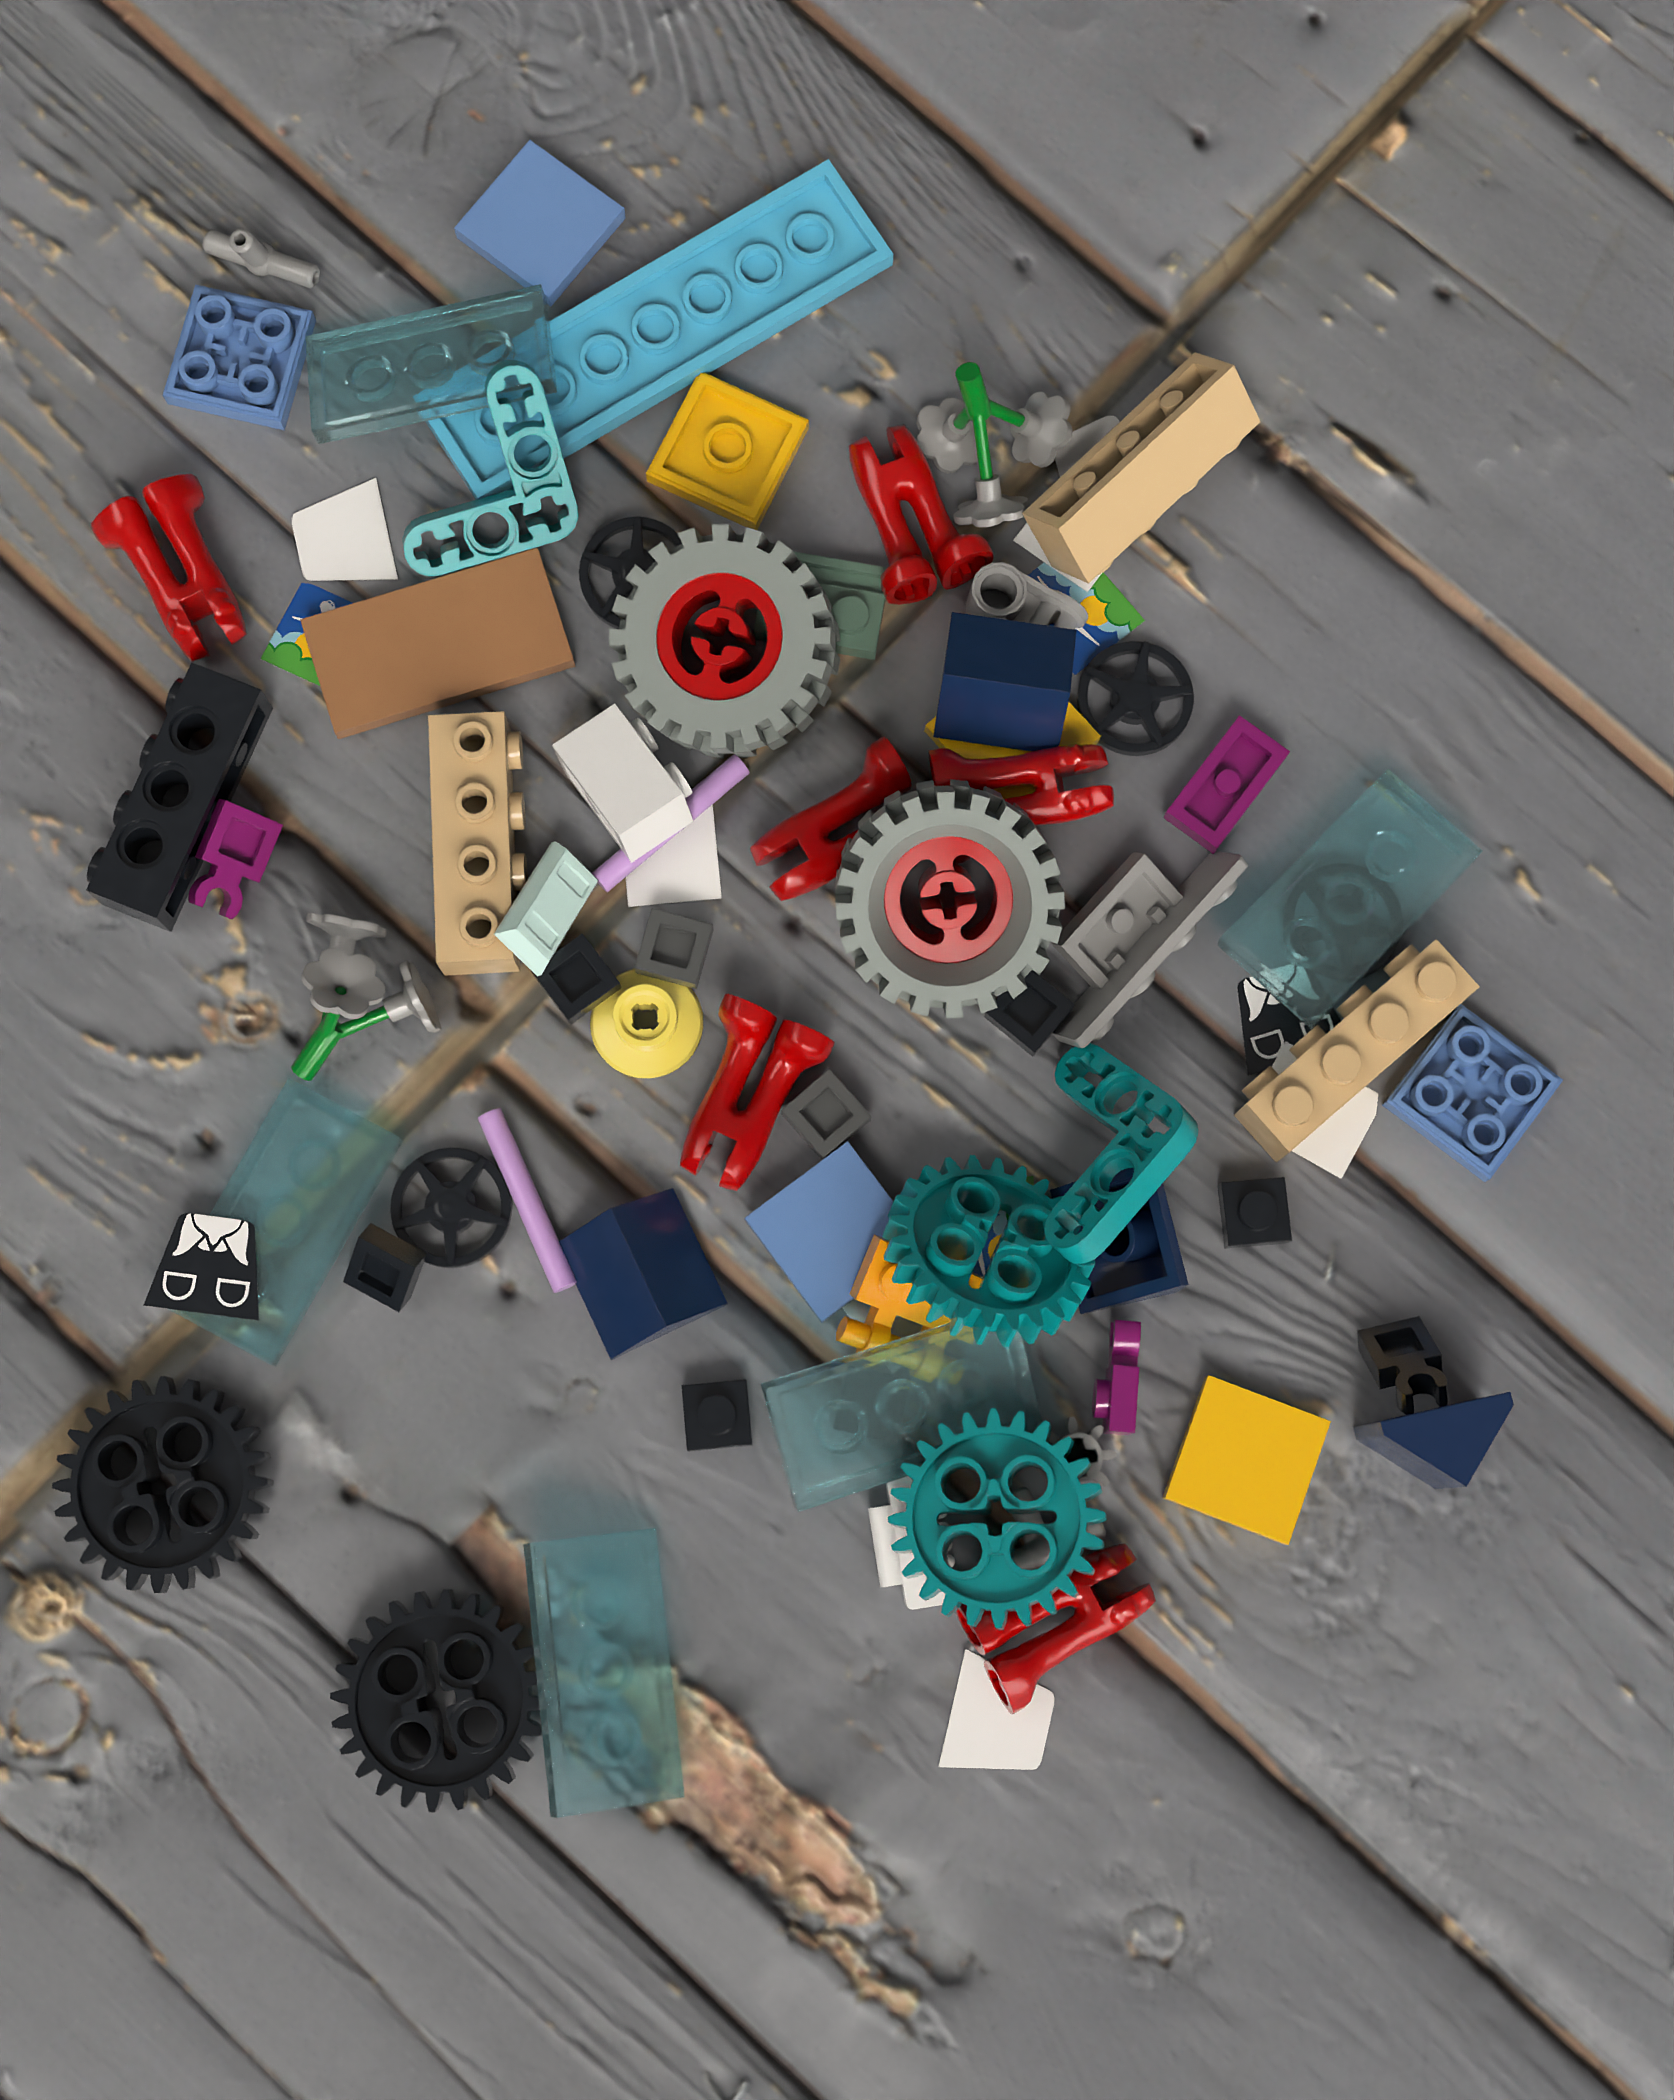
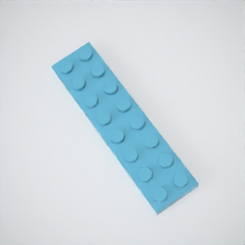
M827 159L415 399V403L419 413L475 500L511 490L513 485L485 396L484 384L486 377L495 365L505 360H518L528 364L536 372L544 390L563 458H566L692 384L700 373L705 372L709 374L893 265L894 254L835 167ZM509 375L504 378L505 389L497 392L496 396L497 399L508 398L517 421L504 422V429L507 431L522 421H541L542 416L540 412L528 418L522 400V393L531 389V383L520 384L515 375ZM527 435L521 438L514 449L516 461L527 468H535L542 465L549 455L548 442L537 435Z

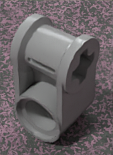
M1003 562L990 563L982 567L975 574L965 603L966 614L1047 626L1053 623L1055 624L1054 627L1074 630L1075 628L1083 627L1088 620L1087 611L1076 600L1058 590L1043 585L1017 570L1014 566ZM990 589L1002 591L1008 597L1011 605L1004 609L989 607L983 601L981 593Z

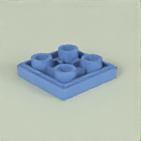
M529 140L459 221L454 230L457 239L551 307L626 217L624 207Z
M195 284L163 392L165 401L169 405L285 431L316 323L313 311Z
M1460 1004L1451 1012L1382 1106L1483 1182H1486L1492 1178L1557 1090L1563 1079Z
M847 1141L744 1219L820 1322L823 1323L854 1300L849 1293L873 1235L875 1234L880 1237L883 1235L889 1220L887 1216L893 1200Z

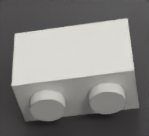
M613 704L552 745L567 777L631 863L694 821L685 798L692 794L686 779L673 762L664 767L660 764L653 752L659 749L647 727L639 718L629 723L616 704Z

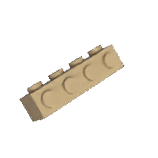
M1194 352L1022 513L1053 568L1089 584L1097 575L1105 572L1111 566L1113 560L1141 534L1150 530L1156 520L1182 495L1191 491L1197 485L1200 478L1226 454L1236 449L1241 440L1260 423V419L1235 366Z
M504 711L428 715L436 963L444 976L520 972V959L494 933L517 898V891H521L528 880L526 854L515 853V830H525L526 825L523 792H513L512 774L514 769H523L521 732H511Z
M1437 939L1421 953L1413 944L1409 945L1383 968L1391 979L1374 993L1364 984L1336 1009L1344 1019L1326 1034L1317 1025L1289 1049L1297 1059L1281 1074H1278L1272 1066H1269L1242 1090L1249 1101L1234 1116L1276 1163L1290 1153L1480 987Z

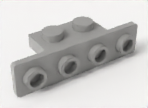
M1216 851L1214 854L1210 853L1183 884L1176 889L1145 854L1133 852L1061 931L1058 944L1051 942L1055 949L1090 985L1074 1003L1073 1010L1054 1031L1053 1035L1060 1042L1079 1048H1085L1089 1043H1095L1105 1036L1114 1023L1113 1016L1130 998L1141 994L1150 986L1155 978V970L1171 952L1185 946L1195 935L1197 930L1196 924L1210 908L1225 901L1235 891L1238 884L1236 879L1248 867L1245 859L1240 854Z

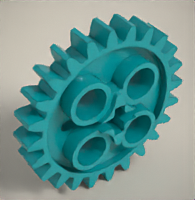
M970 1155L964 1169L961 1170L951 1157H947L939 1172L927 1164L923 1167L918 1180L909 1177L901 1194L896 1195L887 1216L889 1220L883 1231L882 1238L890 1242L884 1253V1260L898 1263L891 1278L893 1283H912L913 1286L906 1299L908 1304H916L926 1300L931 1305L926 1316V1320L929 1323L945 1315L951 1319L949 1329L950 1335L954 1337L964 1326L973 1328L976 1344L982 1345L990 1331L996 1332L1003 1347H1009L1018 1331L1021 1337L1030 1345L1035 1342L1041 1329L1052 1336L1056 1334L1063 1320L1070 1322L1092 1282L1088 1277L1095 1266V1260L1084 1264H1074L1067 1261L1049 1244L1044 1233L1046 1218L1063 1196L1050 1199L1045 1195L1050 1183L1047 1179H1043L1033 1186L1027 1183V1168L1024 1166H1020L1013 1175L1004 1173L1001 1158L996 1157L988 1170L982 1169L975 1155ZM1003 1210L1008 1213L1009 1219L992 1254L990 1264L980 1283L979 1289H973L969 1286V1279L985 1246L998 1212ZM1081 1225L1077 1226L1072 1233L1077 1235Z
M990 1408L986 1427L978 1428L975 1420L969 1412L963 1413L962 1419L963 1433L955 1436L946 1425L941 1423L938 1425V1431L943 1443L936 1449L921 1440L916 1443L920 1453L926 1459L921 1467L902 1462L900 1468L913 1482L911 1488L900 1487L891 1489L890 1494L907 1505L906 1512L888 1516V1523L898 1528L906 1529L907 1536L897 1540L891 1547L895 1553H913L915 1557L903 1569L902 1574L904 1577L910 1579L923 1574L927 1576L928 1579L919 1593L922 1599L927 1601L941 1591L946 1594L942 1603L941 1613L947 1617L954 1614L960 1605L964 1604L967 1605L966 1617L969 1626L976 1627L984 1611H991L995 1628L997 1630H1004L1008 1611L1016 1610L1023 1624L1030 1626L1032 1625L1031 1605L1039 1602L1051 1615H1055L1057 1608L1052 1596L1054 1592L1060 1589L1074 1598L1079 1595L1075 1585L1069 1578L1073 1571L1087 1575L1094 1574V1568L1082 1557L1084 1549H1103L1104 1542L1097 1536L1088 1533V1526L1106 1521L1107 1515L1104 1511L1088 1508L1087 1501L1096 1498L1103 1491L1098 1483H1080L1079 1479L1087 1473L1091 1463L1088 1458L1068 1463L1066 1458L1074 1446V1442L1069 1436L1061 1439L1053 1446L1048 1443L1052 1430L1050 1422L1043 1421L1033 1433L1027 1432V1419L1023 1411H1018L1010 1427L1003 1426L997 1409ZM1035 1467L1047 1474V1489L1037 1500L1030 1502L1021 1501L1013 1495V1479L1023 1468ZM965 1468L977 1472L981 1484L976 1497L965 1503L951 1501L946 1492L947 1481L951 1474ZM1001 1502L1007 1513L1013 1515L1032 1514L1041 1511H1053L1057 1514V1520L1051 1524L1030 1522L1004 1523L1002 1535L994 1536L992 1530L984 1523L958 1524L954 1526H941L938 1523V1518L941 1514H991L993 1503ZM1029 1534L1043 1536L1048 1540L1050 1547L1049 1558L1045 1564L1034 1570L1020 1568L1015 1563L1013 1555L1018 1540ZM960 1536H974L980 1541L982 1547L981 1559L977 1566L963 1572L952 1569L947 1557L949 1546Z

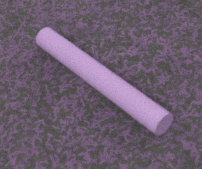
M733 754L691 789L692 794L685 798L693 820L750 773L738 756ZM680 831L632 863L624 852L619 849L591 874L598 880L597 883L602 889L609 892Z
M497 1108L478 1117V1121L553 1293L574 1286L577 1281L502 1109Z

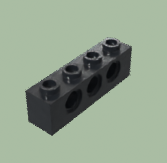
M191 662L184 679L178 678L171 686L165 704V710L168 713L159 734H152L144 744L139 760V766L142 769L133 790L125 791L120 797L113 815V823L116 827L106 848L100 847L95 852L87 870V881L90 883L86 891L102 905L169 932H172L188 897L189 890L203 864V860L195 856L219 799L231 802L273 710L261 689ZM205 728L215 730L214 738L207 747L200 750L188 749L189 740L195 732ZM178 784L189 785L188 795L182 803L173 807L163 806V797L169 788ZM152 840L163 842L161 854L156 860L148 864H137L138 851L145 843Z

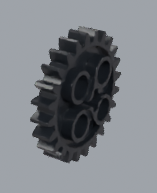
M160 1376L156 1392L153 1395L145 1381L134 1380L131 1389L132 1400L129 1401L119 1391L110 1390L107 1392L110 1412L105 1413L97 1408L88 1407L84 1411L93 1428L89 1432L74 1429L68 1431L69 1437L80 1448L77 1455H57L56 1460L72 1469L71 1478L61 1479L52 1483L53 1489L68 1492L71 1498V1502L62 1505L54 1511L55 1516L75 1517L77 1525L69 1530L64 1539L66 1542L83 1540L89 1542L80 1558L82 1564H92L103 1557L106 1559L101 1575L103 1580H114L126 1569L127 1590H140L147 1576L150 1575L154 1593H167L172 1574H174L182 1590L195 1588V1568H198L209 1579L218 1578L220 1576V1569L216 1557L221 1555L227 1560L238 1562L243 1557L234 1543L237 1536L246 1539H257L260 1535L247 1522L250 1514L269 1513L270 1508L267 1505L254 1499L255 1490L273 1486L274 1480L256 1476L255 1467L265 1463L271 1458L269 1452L250 1451L248 1445L262 1431L259 1427L255 1426L238 1429L236 1425L242 1419L246 1410L243 1406L234 1405L223 1412L220 1411L225 1392L212 1389L200 1401L201 1390L199 1381L187 1379L179 1395H177L173 1378ZM194 1425L202 1436V1446L199 1453L193 1459L184 1462L177 1456L174 1441L182 1428ZM150 1427H154L157 1431V1459L146 1436V1432ZM128 1443L137 1454V1465L129 1477L120 1480L111 1469V1458L113 1452L119 1446ZM161 1472L174 1474L176 1478V1485L166 1489V1496L153 1494L152 1483L161 1479ZM206 1488L215 1495L218 1510L210 1523L201 1526L192 1519L190 1503L192 1497L198 1491ZM143 1507L152 1518L153 1528L150 1536L144 1542L136 1544L129 1538L126 1532V1521L133 1510ZM170 1509L176 1524L180 1527L181 1538L177 1542H174L170 1536Z
M443 1589L438 1606L433 1608L425 1591L416 1592L414 1596V1612L409 1613L398 1600L389 1603L392 1623L388 1625L375 1616L366 1619L367 1627L374 1638L370 1642L356 1637L349 1639L347 1644L360 1658L357 1663H341L336 1665L335 1670L351 1681L349 1688L330 1693V1699L348 1704V1714L332 1721V1728H351L354 1735L352 1739L344 1744L340 1752L344 1755L361 1750L366 1757L355 1773L358 1778L374 1770L382 1774L376 1790L377 1795L382 1796L392 1789L395 1784L402 1786L401 1807H409L417 1798L419 1792H422L426 1796L428 1811L436 1812L441 1805L444 1793H449L456 1809L461 1810L467 1806L468 1788L471 1786L482 1799H489L493 1796L490 1780L492 1774L510 1784L516 1776L508 1762L509 1758L513 1757L520 1761L529 1762L534 1756L530 1748L522 1742L524 1735L541 1736L545 1732L546 1728L539 1722L531 1719L530 1716L531 1711L550 1706V1699L532 1694V1686L549 1677L548 1671H529L526 1664L527 1661L537 1654L540 1648L538 1645H531L519 1649L515 1641L522 1633L525 1625L519 1622L503 1630L499 1626L504 1611V1606L501 1604L493 1607L485 1616L478 1614L480 1594L471 1593L465 1600L462 1608H456L453 1589ZM462 1639L475 1642L483 1652L484 1663L481 1671L475 1677H465L458 1674L451 1664L452 1649ZM427 1640H433L437 1646V1666L441 1688L443 1691L454 1690L456 1694V1703L446 1708L448 1725L457 1748V1756L454 1759H449L445 1754L443 1719L439 1707L428 1708L426 1704V1696L433 1693L436 1689L432 1667L425 1651ZM402 1654L409 1657L417 1667L418 1679L415 1686L409 1692L397 1691L387 1681L386 1667L395 1655ZM481 1706L489 1709L494 1714L497 1721V1732L491 1742L477 1743L466 1735L464 1718L471 1707ZM406 1722H417L428 1730L431 1737V1746L424 1758L409 1757L401 1750L399 1733Z

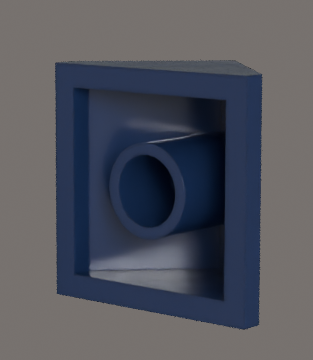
M952 612L933 737L1031 752L1059 746L1071 692L1077 630Z
M1126 1168L1118 1172L1110 1182L1109 1192H1117L1123 1189L1132 1179L1134 1168ZM1075 1182L1051 1189L1052 1199L1064 1196ZM1163 1183L1105 1251L1094 1259L1095 1266L1088 1277L1092 1283L1079 1305L1080 1314L1173 1294L1189 1285ZM1100 1200L1095 1204L1099 1210L1105 1206ZM1080 1227L1077 1235L1082 1231L1084 1227Z
M673 1188L609 1208L559 1241L577 1281L575 1284L611 1360L728 1305Z
M1506 1392L1356 1426L1353 1429L1357 1441L1434 1489L1467 1487L1514 1403L1511 1392Z

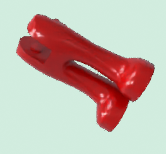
M905 424L887 427L886 429L894 461L881 465L866 436L861 437L848 446L850 463L856 484L876 524L888 558L889 566L881 575V589L887 602L897 605L925 600L932 596L937 587V577L928 560L922 556V551L909 530L900 504L902 500L907 501L914 510L932 555L935 570L944 589H954L975 577V574L982 567L992 563L994 559L991 547L983 536L979 534L961 535L957 531L946 511L930 465L910 430Z
M178 474L161 478L149 483L142 490V496L151 513L159 522L182 563L187 575V582L185 584L178 581L168 565L156 536L150 527L148 517L137 498L134 496L119 498L109 504L95 517L91 523V529L96 539L105 548L122 549L127 554L144 581L167 631L184 655L192 662L210 657L203 641V635L194 623L213 613L216 623L224 631L232 645L247 635L245 622L237 599L211 556L195 520L194 514L205 500L202 486L195 475Z
M886 737L880 738L866 749L862 773L851 784L825 800L780 822L750 847L756 866L765 865L801 845L809 860L790 869L770 885V889L780 901L799 897L822 887L836 878V872L839 870L842 861L841 853L848 837L853 839L858 830L841 839L832 841L828 839V835L833 830L870 809L884 803V798L899 790L902 795L911 789L912 784L907 769L899 754Z
M1074 744L1020 755L984 759L964 758L949 748L928 750L934 786H950V779L968 781L971 788L982 791L984 786L994 790L1002 787L1033 785L1036 788L1033 793L1005 798L1004 800L1011 805L1016 803L1028 814L1035 826L1079 820L1096 815L1114 806L1112 786L1097 785L1064 791L1063 777L1085 774L1107 766L1108 760L1103 746ZM959 855L954 859L953 863L962 864L970 860V857Z
M725 994L718 1013L727 1033L725 1052L714 1079L689 1126L681 1153L680 1166L696 1176L705 1159L711 1153L712 1144L717 1133L727 1136L737 1142L726 1160V1167L719 1187L738 1191L760 1160L780 1109L795 1081L805 1069L824 1062L830 1055L835 1042L805 1025L791 1020H783L752 1099L745 1110L739 1111L737 1103L762 1048L773 1032L777 1023V1017L770 1011L735 995Z
M1125 1543L1113 1545L1083 1557L1090 1563L1095 1572L1093 1575H1087L1073 1571L1069 1578L1079 1593L1076 1598L1067 1595L1060 1589L1052 1594L1057 1611L1068 1606L1075 1608L1074 1614L1068 1620L1039 1636L1021 1643L1017 1647L996 1654L984 1661L987 1676L999 1699L1010 1714L1013 1715L1024 1709L1031 1702L1038 1680L1047 1671L1076 1652L1125 1628L1156 1602L1150 1584L1146 1583L1128 1592L1120 1593L1115 1599L1104 1605L1101 1603L1093 1585L1117 1575L1122 1569L1137 1560L1132 1550ZM1039 1602L1031 1605L1032 1625L1051 1615ZM961 1604L955 1612L968 1639L981 1655H986L997 1649L1012 1637L1030 1627L1023 1624L1016 1610L1008 1611L1004 1630H997L995 1628L991 1611H984L976 1627L967 1624V1605Z

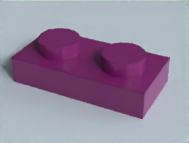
M1239 715L1168 808L1163 818L1214 854L1284 762L1290 751Z

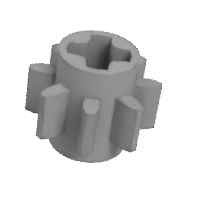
M1069 1417L1065 1423L1066 1435L1059 1438L1055 1433L1051 1432L1048 1443L1053 1446L1068 1436L1072 1440H1076L1078 1449L1080 1451H1089L1091 1456V1467L1079 1479L1080 1483L1084 1484V1482L1092 1480L1103 1487L1108 1486L1110 1482L1107 1476L1100 1472L1103 1461L1117 1457V1452L1113 1450L1102 1451L1097 1442V1439L1102 1435L1104 1427L1098 1425L1087 1434L1078 1432V1423L1075 1417Z

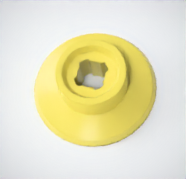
M635 969L617 975L616 978L620 982L621 989L591 1011L590 1030L598 1053L617 1071L636 1078L661 1077L683 1066L696 1051L703 1032V1012L695 992L690 987L637 974ZM639 1009L641 1011H652L655 1009L658 1015V1026L653 1030L651 1028L636 1030L634 1026V1013Z

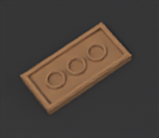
M538 547L300 619L331 723L338 739L576 667Z

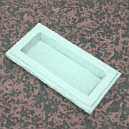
M556 841L551 842L494 935L535 975H542L598 880L565 847Z

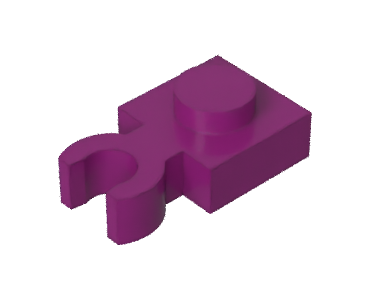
M219 799L195 856L198 859L211 863L208 874L199 877L192 884L188 895L189 903L203 907L208 893L212 889L220 888L224 894V902L220 907L219 915L229 919L235 918L243 902L242 892L239 888L242 877L260 883L283 824L227 800Z
M1114 1320V1322L1110 1323L1108 1368H1106L1105 1379H1095L1092 1398V1417L1103 1419L1102 1426L1104 1429L1102 1433L1128 1436L1134 1434L1136 1430L1140 1369L1137 1365L1141 1339V1322Z

